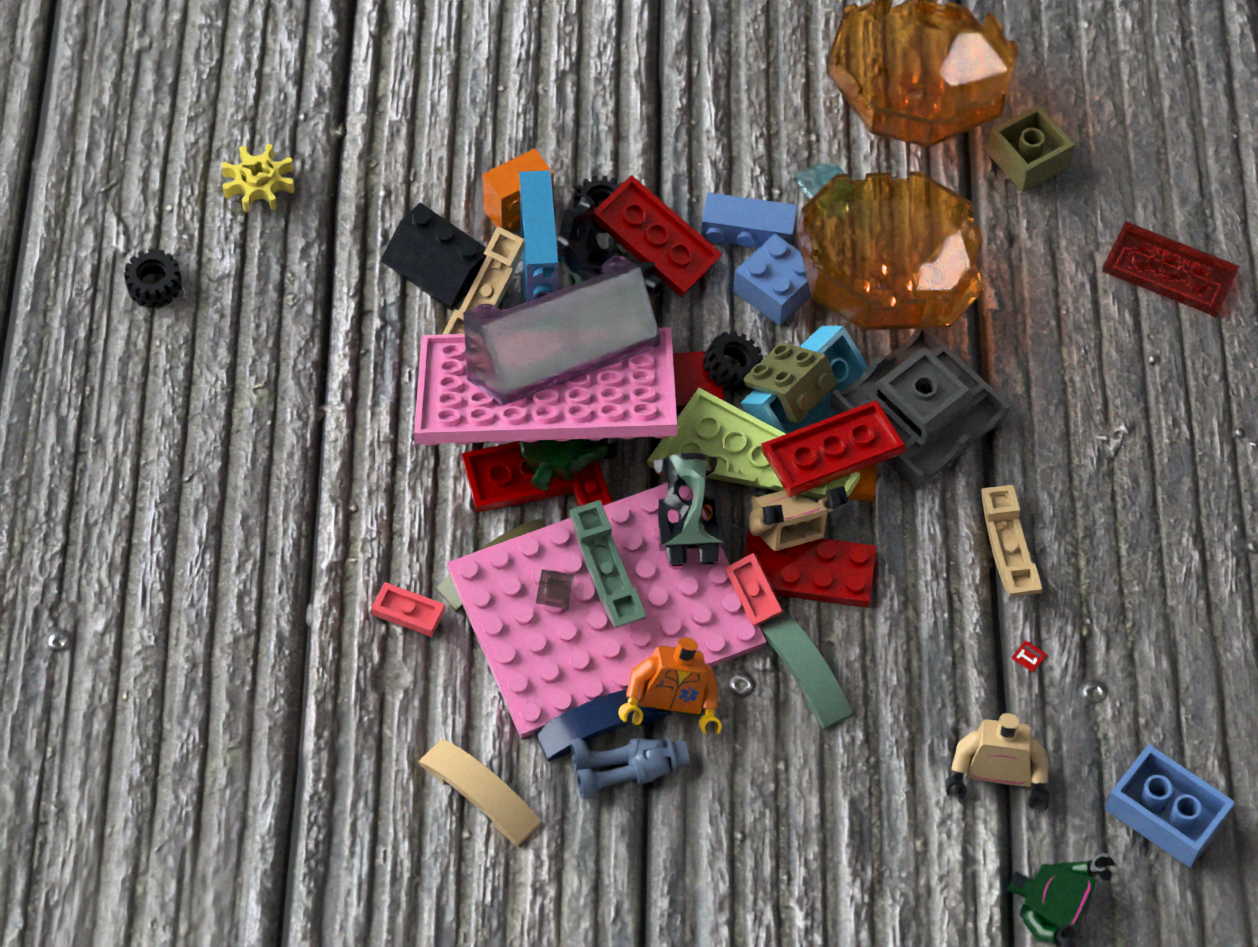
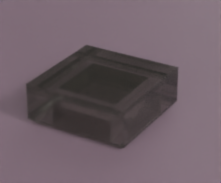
M542 569L536 604L568 609L574 575Z

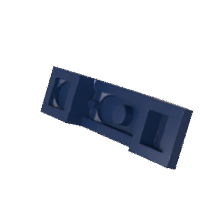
M627 689L577 706L536 730L535 735L547 761L571 753L572 739L580 738L586 742L633 724L634 710L628 713L626 722L622 721L618 714L620 707L628 703L629 698L626 697ZM639 703L637 705L643 712V720L640 726L672 714L671 710L639 706Z

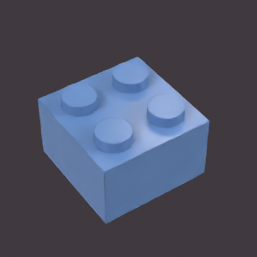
M774 234L735 270L733 292L781 326L820 289L822 267Z

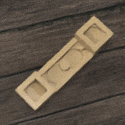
M497 226L484 252V255L487 256L462 306L459 311L454 310L442 335L483 333L512 280L524 248L523 238Z
M1014 486L982 488L981 495L988 536L995 563L1009 597L1042 593L1043 589L1036 564L1031 562L1019 520L1020 507Z
M441 739L419 760V765L443 785L446 782L449 783L491 818L493 826L516 846L519 847L541 825L539 817L505 782L456 745Z

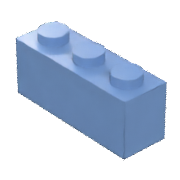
M707 192L701 236L713 243L722 242L742 247L760 248L776 234L792 245L798 205Z

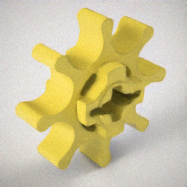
M267 144L265 152L257 156L249 155L246 147L241 146L239 151L242 163L231 165L223 162L221 164L223 176L235 179L222 185L224 197L228 199L235 194L245 195L242 198L243 210L245 212H249L251 204L259 199L266 200L270 205V209L275 210L277 208L275 192L280 190L291 194L295 192L293 179L281 177L285 173L293 172L292 158L287 157L279 162L272 161L274 158L272 144Z

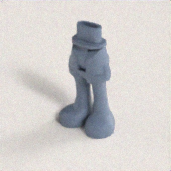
M576 738L571 740L574 774L577 775V788L581 799H590L597 790L609 785L635 780L638 784H646L668 773H676V768L690 766V757L685 740L671 742L670 738L665 739L664 743V740L635 738L630 740L627 746L608 751H590L583 739ZM628 763V766L604 772L592 771L597 768Z

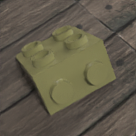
M780 343L775 346L743 379L747 387L778 396L788 420L798 423L838 384L825 354L789 343Z

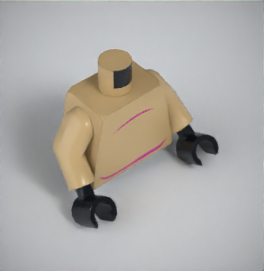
M840 486L827 490V497L817 502L800 494L789 497L785 490L771 494L758 491L751 498L752 512L748 517L750 532L754 536H760L774 551L824 538L827 514L839 505L848 503L845 487Z
M1005 713L1000 716L999 721L983 720L978 730H973L958 742L951 770H954V774L946 779L944 785L947 796H949L950 788L953 785L961 786L959 789V799L965 797L966 787L963 776L966 773V779L1031 787V783H1034V789L1030 792L1029 806L1033 809L1034 798L1041 796L1046 801L1045 810L1049 807L1050 794L1045 789V783H1048V754L1039 740L1031 737V727L1027 724H1020L1017 716Z

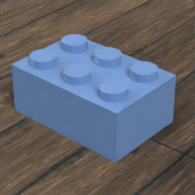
M1148 744L1111 791L1105 810L1180 862L1192 868L1228 820L1235 801Z

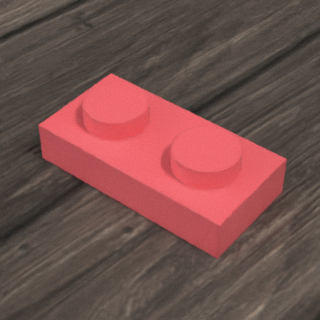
M752 553L725 567L753 626L761 625L784 613L756 554Z
M385 582L371 608V612L376 617L432 637L445 612V604Z

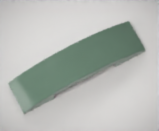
M601 500L570 509V517L587 569L614 628L616 629L646 619L647 616L635 587L632 588L611 535L612 528Z
M784 611L779 616L759 625L767 646L772 653L775 651L778 653L806 695L807 706L823 730L853 715L838 681L823 656L805 631L787 612Z

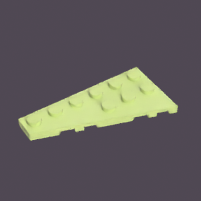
M698 388L677 418V436L663 438L648 458L647 465L653 468V460L663 459L674 454L702 453L711 457H717L715 471L705 478L783 491L785 489L761 451V443L786 433ZM854 472L802 492L800 495L822 499L827 497V490L844 486L848 497L861 479L860 473Z

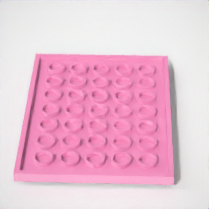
M671 328L422 335L414 426L415 444L434 446L440 443L466 445L472 442L499 444L505 441L531 443L538 440L564 442L570 439L596 441L603 438H622L628 440L636 437L666 438L668 436H677Z
M668 483L603 506L612 528L611 535L632 588L635 587L647 616L646 619L616 629L614 628L590 577L571 518L447 562V570L521 739L535 734V731L545 726L547 722L577 706L627 689L633 668L647 657H650L658 646L677 647L680 638H691L697 642V650L703 653L705 664L711 667L766 646V640L759 625L753 626L725 570V567L730 564L722 547H719L717 564L699 565V550L686 549L687 565L669 567L666 551H660L658 535V501L667 497ZM681 486L679 489V495L683 500L688 501L692 499L693 492L689 487ZM702 509V517L708 521L705 511ZM669 510L667 514L668 520L671 523L678 522L679 514L677 511Z

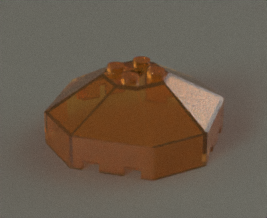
M870 0L869 3L860 7L856 3L845 7L830 50L828 76L871 134L930 148L1002 116L1016 69L1019 47L1013 40L1008 41L1002 34L1003 26L993 13L986 12L983 28L972 12H970V9L965 8L964 4L959 5L946 2L945 5L937 4V0H908L892 7L893 0ZM917 88H920L925 95L915 98L914 93L910 91L915 92Z
M921 171L908 172L907 178L891 179V172L866 173L864 180H849V174H836L801 208L796 236L812 299L864 331L951 327L984 291L976 265L983 239L979 225H975L972 218L974 214L972 202ZM886 281L889 283L888 288L879 289L877 287L878 282Z

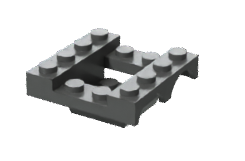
M923 323L918 325L912 336L899 349L887 356L880 354L875 358L865 373L852 385L840 391L837 388L833 390L829 405L840 414L877 400L906 445V452L904 454L893 457L896 461L895 469L916 489L1004 421L1011 406ZM926 384L932 389V392L922 394L917 391L916 386ZM888 398L923 431L921 437L891 410L883 400Z

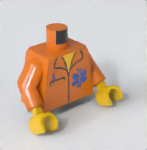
M683 637L678 641L677 647L658 646L650 657H647L633 668L626 697L629 698L628 703L623 704L618 712L622 721L626 722L628 713L634 710L632 723L639 725L642 722L643 712L637 707L638 703L642 707L700 714L701 709H705V715L699 720L701 731L706 735V724L709 721H715V733L718 735L721 732V722L715 716V709H718V683L712 667L705 664L703 653L697 650L698 644L695 640Z

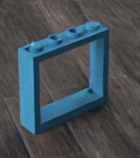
M551 170L519 172L521 238L524 239L522 261L528 332L559 331L558 252Z

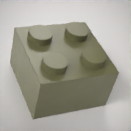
M1037 105L991 129L986 152L1019 190L1024 192L1069 168L1075 144L1040 105Z

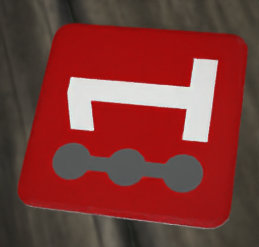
M1024 641L1014 653L1012 659L1033 672L1047 654L1030 642Z

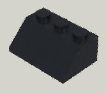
M420 202L399 222L381 261L442 305L452 310L468 294L487 256L484 255L485 246Z

